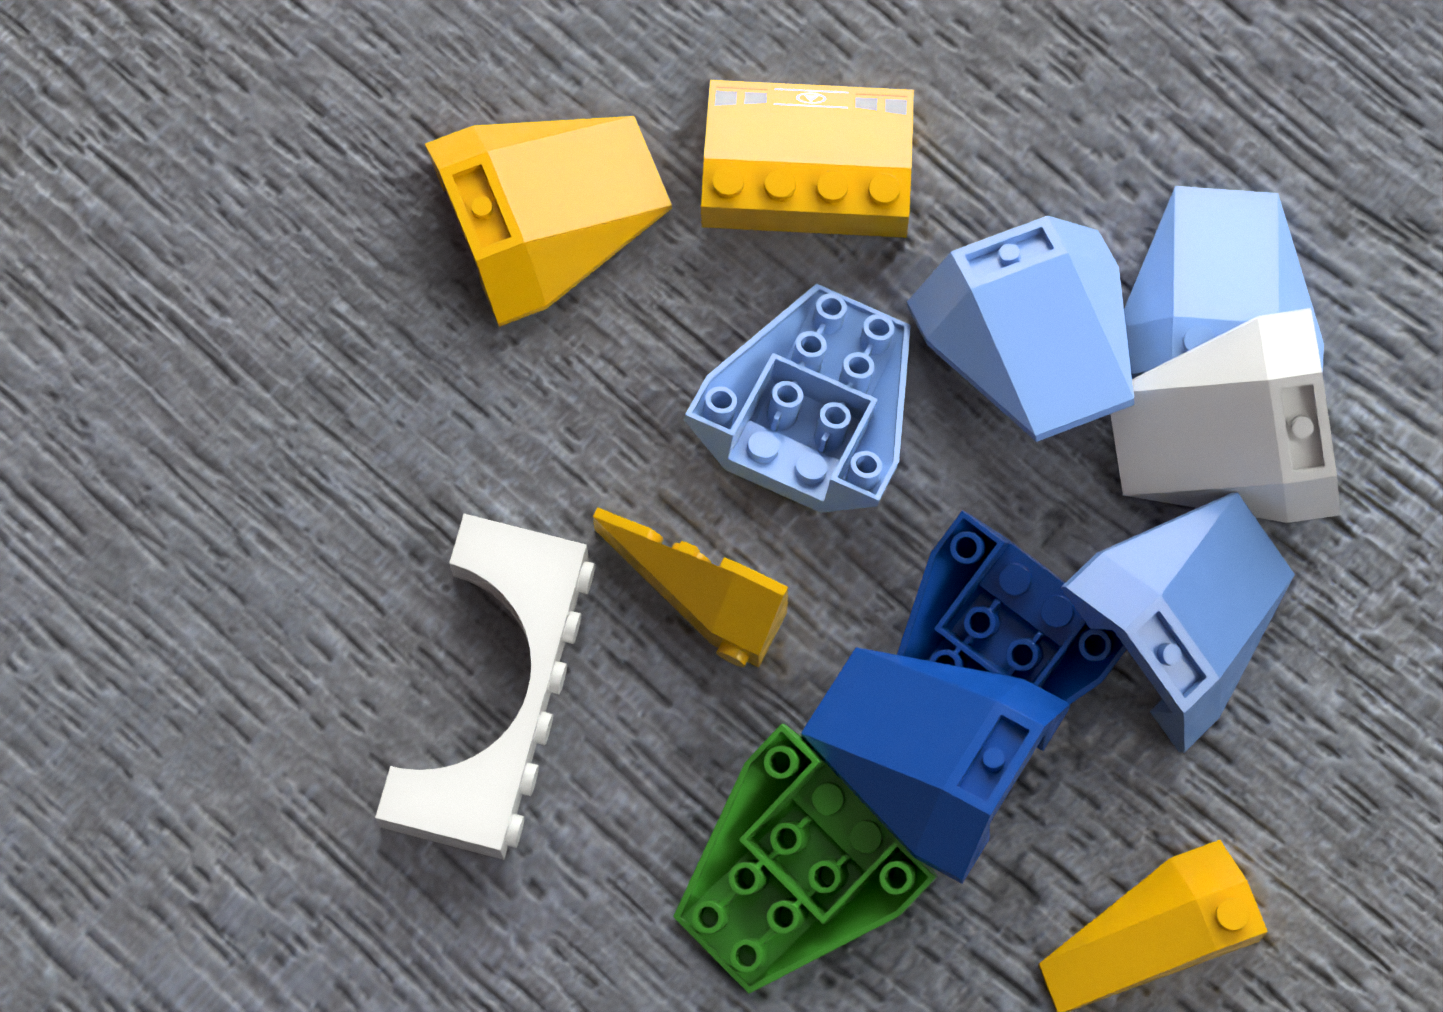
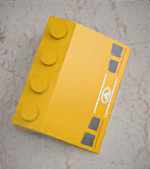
M710 80L701 195L702 228L907 238L910 213L914 90Z

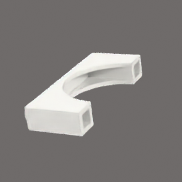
M463 514L449 562L454 577L471 582L492 594L512 613L519 623L529 644L531 656V672L527 694L520 711L509 728L498 740L476 756L463 762L437 769L413 770L390 766L375 817L380 828L503 860L508 846L517 847L524 824V816L517 815L522 794L532 795L539 770V765L531 763L536 744H546L552 725L553 714L546 712L551 693L560 694L565 680L567 663L560 662L565 642L574 644L580 626L581 613L574 612L579 592L588 594L594 576L595 563L588 562L589 556L586 544Z

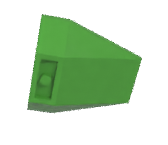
M781 724L744 763L673 917L750 994L901 916L938 876L932 867L915 859L799 734L785 724Z

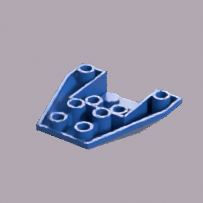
M962 510L930 553L897 655L1022 678L1072 704L1101 684L1127 649L1113 630L1089 628L1061 589V586L1066 583L1064 580L1015 543Z
M856 647L801 732V738L915 859L963 884L990 840L991 821L1035 749L1045 750L1070 709V703L1022 678Z

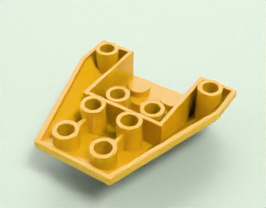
M634 116L474 125L425 143V148L443 192H447L476 263L480 283L498 327L549 308L672 209L671 201Z

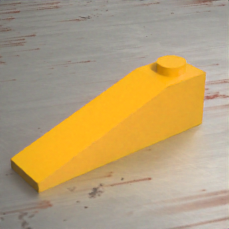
M597 507L593 515L595 531L710 644L718 647L716 651L718 656L739 667H745L747 662L758 668L760 667L787 614V586L725 557L720 566L714 565L705 555L700 553L697 546L682 540L680 543H673L672 547L662 544L663 537L653 529Z
M1217 840L1169 858L1042 960L1038 966L1056 1012H1070L1260 942L1268 931L1247 879L1222 841Z

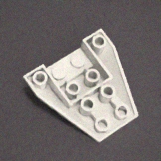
M1311 308L1257 316L1133 378L1134 405L1110 414L1123 496L1198 508L1225 495L1238 492L1255 518L1291 523L1341 515L1323 373Z

